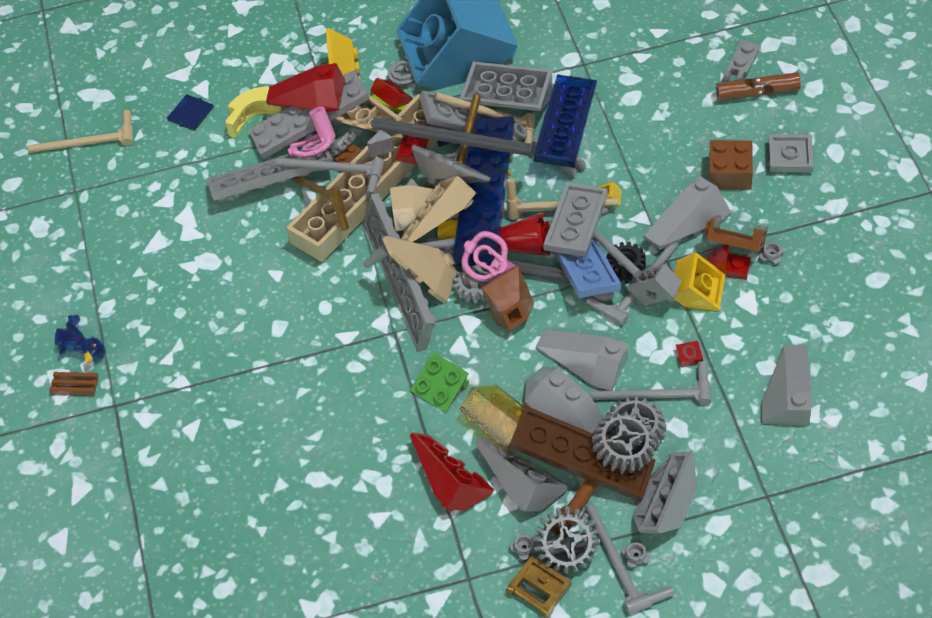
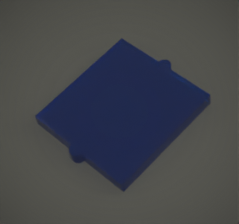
M186 94L167 117V120L178 124L179 127L195 131L212 111L214 105L203 101L202 98H195Z

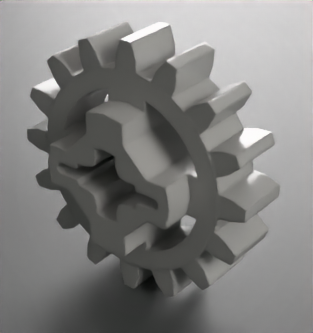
M469 263V267L476 274L487 275L490 273L479 265ZM461 267L462 272H456L457 278H453L454 289L458 293L459 298H465V302H469L471 299H473L474 303H477L478 299L485 302L486 299L481 287L499 275L485 282L472 279Z

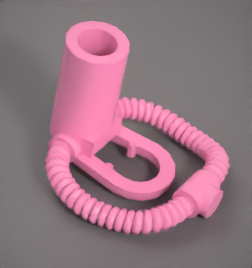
M317 107L309 112L317 134L292 143L290 148L287 149L290 157L305 158L316 156L333 144L336 134L324 107Z
M482 231L475 235L472 241L468 240L464 244V250L466 251H464V256H462V267L474 280L485 282L497 275L500 276L516 266L507 260L508 248L502 237L492 232ZM484 237L490 238L500 245L502 253L499 255L487 245L477 247V243ZM482 250H487L490 255L495 256L490 266L479 260L478 255ZM474 251V262L488 270L489 274H476L469 267L468 257H470V253L472 254Z

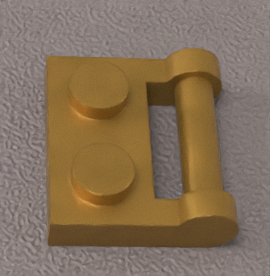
M531 556L509 583L506 592L512 596H518L538 609L542 616L548 618L553 612L554 607L572 586V583L568 578ZM525 582L548 597V600L543 602L520 587L521 584Z

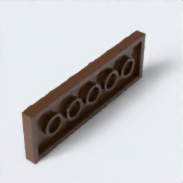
M526 405L523 408L509 444L511 449L638 502H641L644 498L656 461L650 458L649 464L644 465L640 471L635 468L632 474L628 469H625V472L621 474L619 468L612 472L611 465L603 467L604 459L597 460V453L593 452V433ZM632 450V455L638 453Z

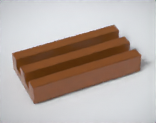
M54 372V379L51 381L52 387L49 389L51 395L95 396L99 379L97 373ZM80 386H91V388H79V387H80Z

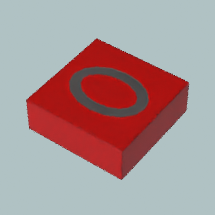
M698 340L676 344V352L681 367L696 365L703 361Z

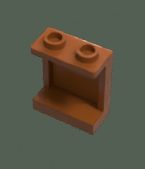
M720 215L712 217L706 223L704 233L707 234L706 240L757 252L765 244L769 227L759 225L754 228L753 236L721 229L722 216Z

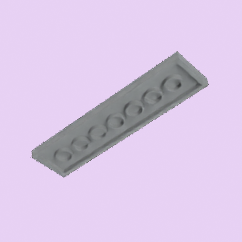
M379 193L370 194L363 225L375 251L384 244L382 239L384 236L400 239V237L394 230L392 218L388 216L386 204L381 200ZM387 256L379 262L416 351L426 350L431 339L432 330L436 324L435 317L430 313L428 301L423 296L421 285L415 280V276L409 269L405 270L391 256Z

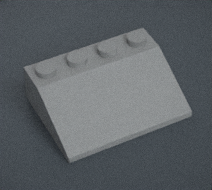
M473 62L460 99L471 102L473 94L481 96V105L541 111L549 102L552 93V70Z

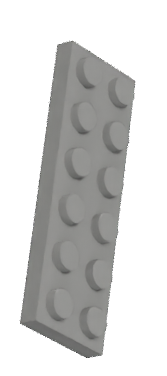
M355 70L343 75L345 83L340 108L338 111L326 112L330 121L370 99ZM289 106L249 129L262 158L265 159L315 131L316 129L309 115V112L313 109L305 108L304 110H299L295 106Z
M328 149L312 157H290L289 154L278 157L333 162ZM275 158L210 177L206 180L213 201H223L232 195H244L252 189H264L276 182L284 183L296 176L304 177L310 172L324 170L276 166Z

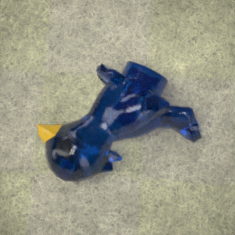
M68 315L66 328H57L54 341L55 345L60 349V356H63L66 350L80 352L84 356L86 364L103 358L105 346L102 341L93 336L85 338L77 327L81 318L78 315Z

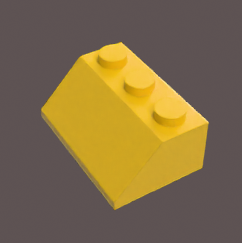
M330 28L326 29L329 64L337 63L343 75L352 70L360 74L359 62H355V59H359L357 47L353 48L352 39Z

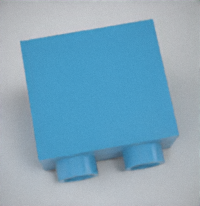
M418 0L396 29L416 84L434 90L466 82L473 62L503 65L514 57L518 47L499 0Z

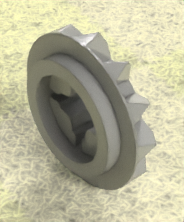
M408 60L398 61L390 66L388 77L389 81H392L393 84H400L402 87L404 84L410 86L411 82H415ZM406 70V73H407V74H405V76L402 77L401 75H402V74L404 73V71Z
M345 132L331 144L329 153L332 157L340 154L353 142L356 137L354 132Z

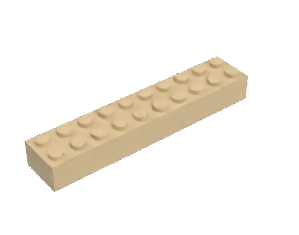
M419 94L398 114L403 119V122L413 124L424 123L425 126L448 129L427 124ZM389 134L392 136L394 150L392 152L371 158L367 145L350 162L369 164L374 158L384 160L382 174L375 193H379L381 200L390 193L391 187H395L416 166V164L396 160L403 134ZM429 139L426 149L431 150L439 141ZM342 171L325 188L327 190L333 187L340 188L349 229L341 230L331 201L318 195L286 227L290 244L323 262L364 220L370 196L366 195L370 179L367 173Z

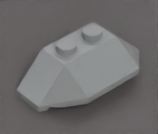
M542 367L526 379V406L590 433H593L595 427H598V422L601 419L605 420L591 396L559 368Z
M672 452L668 456V460L662 463L650 476L644 498L638 503L633 515L640 533H664L681 528L697 490L694 455L692 452Z

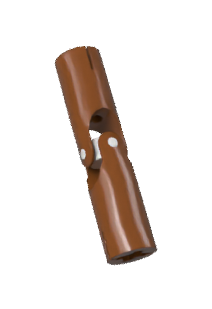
M793 72L716 83V94L718 101L798 91L801 88L799 73Z

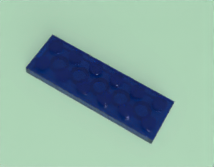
M557 74L533 162L575 168L597 87V80Z

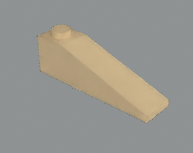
M370 95L369 100L335 119L340 123L376 132L380 130L372 129L371 122L374 117L403 122L400 116Z
M458 175L440 180L425 200L428 204L416 214L419 219L409 225L401 240L414 242L461 210L467 209L472 204V197L476 192Z
M415 185L390 188L395 231L407 230L413 221L419 219L416 214L428 204L425 200L433 189ZM472 197L473 202L467 209L461 210L447 220L464 221L478 218L477 197Z
M389 236L382 238L389 255L405 270L409 269L419 284L424 282L429 286L427 290L433 297L442 303L448 301L454 283L453 278L456 277L457 272L454 267L455 260L449 253L445 254L438 248Z

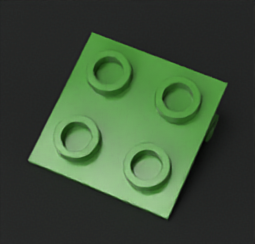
M432 352L410 391L447 413L460 388L463 387L465 389L469 385V380H467L469 373Z

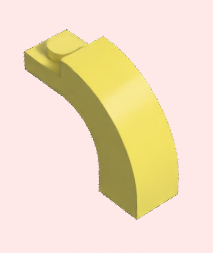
M269 86L248 90L237 96L228 105L230 115L227 117L225 125L230 137L237 138L246 122L252 117L260 114L275 115L286 109V107L268 105L266 103Z

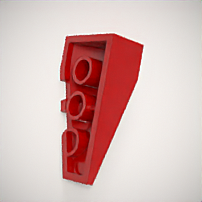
M337 63L318 65L269 86L266 103L286 108L295 106L299 110L324 107L326 112L338 111L345 78Z
M414 432L410 434L434 495L439 499L443 508L449 511H465L493 493L494 489L477 472L471 474L467 471L462 460L448 456L449 450L430 435Z

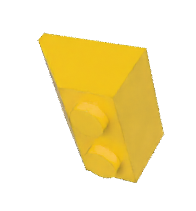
M696 252L677 260L674 273L682 282L678 287V293L673 299L687 308L719 311L725 274Z

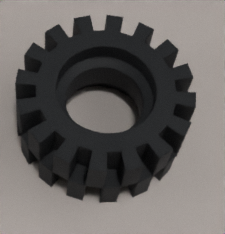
M620 242L619 247L617 244L614 245L629 260L634 261V265L641 271L646 269V255L641 247L638 248V245L635 243L631 246V242H627V245ZM608 252L606 258L620 283L622 280H625V284L629 283V280H632L634 276L625 267L618 264V261Z

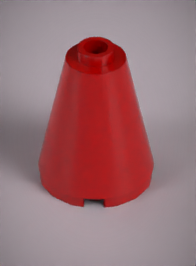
M538 213L494 230V234L502 237L505 241L508 252L549 256L551 254V251L544 250V242L550 228L549 221L544 222L543 217H546L545 213ZM490 239L492 247H495L497 251H502L500 245Z

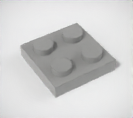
M769 134L770 172H813L812 134Z

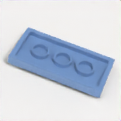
M594 238L587 257L554 252L578 298L621 291V283Z

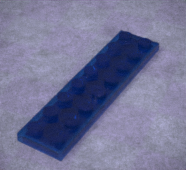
M513 116L476 118L472 134L512 140L515 120ZM473 146L468 147L466 166L491 178L489 182L466 183L476 194L472 197V204L467 209L459 212L453 252L454 267H462L461 261L464 251H466L464 250L466 241H472L475 235L482 231L492 232L500 236L511 153ZM484 237L477 243V247L487 245L498 253L499 244L490 238ZM482 250L478 258L481 262H485L486 265L490 266L495 256L490 255L487 250ZM474 251L468 257L469 266L477 265L473 259Z

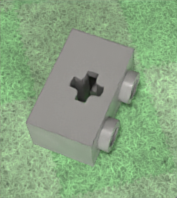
M661 264L641 271V275L638 278L633 277L627 288L646 306L675 297L682 280L668 266Z

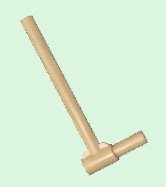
M436 92L434 100L466 110L470 109L471 102L440 92ZM479 105L477 113L512 124L518 122L527 132L524 143H531L533 141L535 132L534 114L527 113L520 118Z
M123 111V125L118 132L28 145L29 153L119 140L125 146H130L133 144L131 111Z
M507 179L508 197L506 198L507 217L509 219L519 218L522 211L557 209L559 201L521 203V200L516 196L515 179ZM607 198L604 207L618 206V198Z

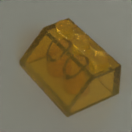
M497 385L471 387L459 410L466 415L465 417L468 421L480 426L483 433L495 438L502 448L512 450L509 448V444L524 406Z

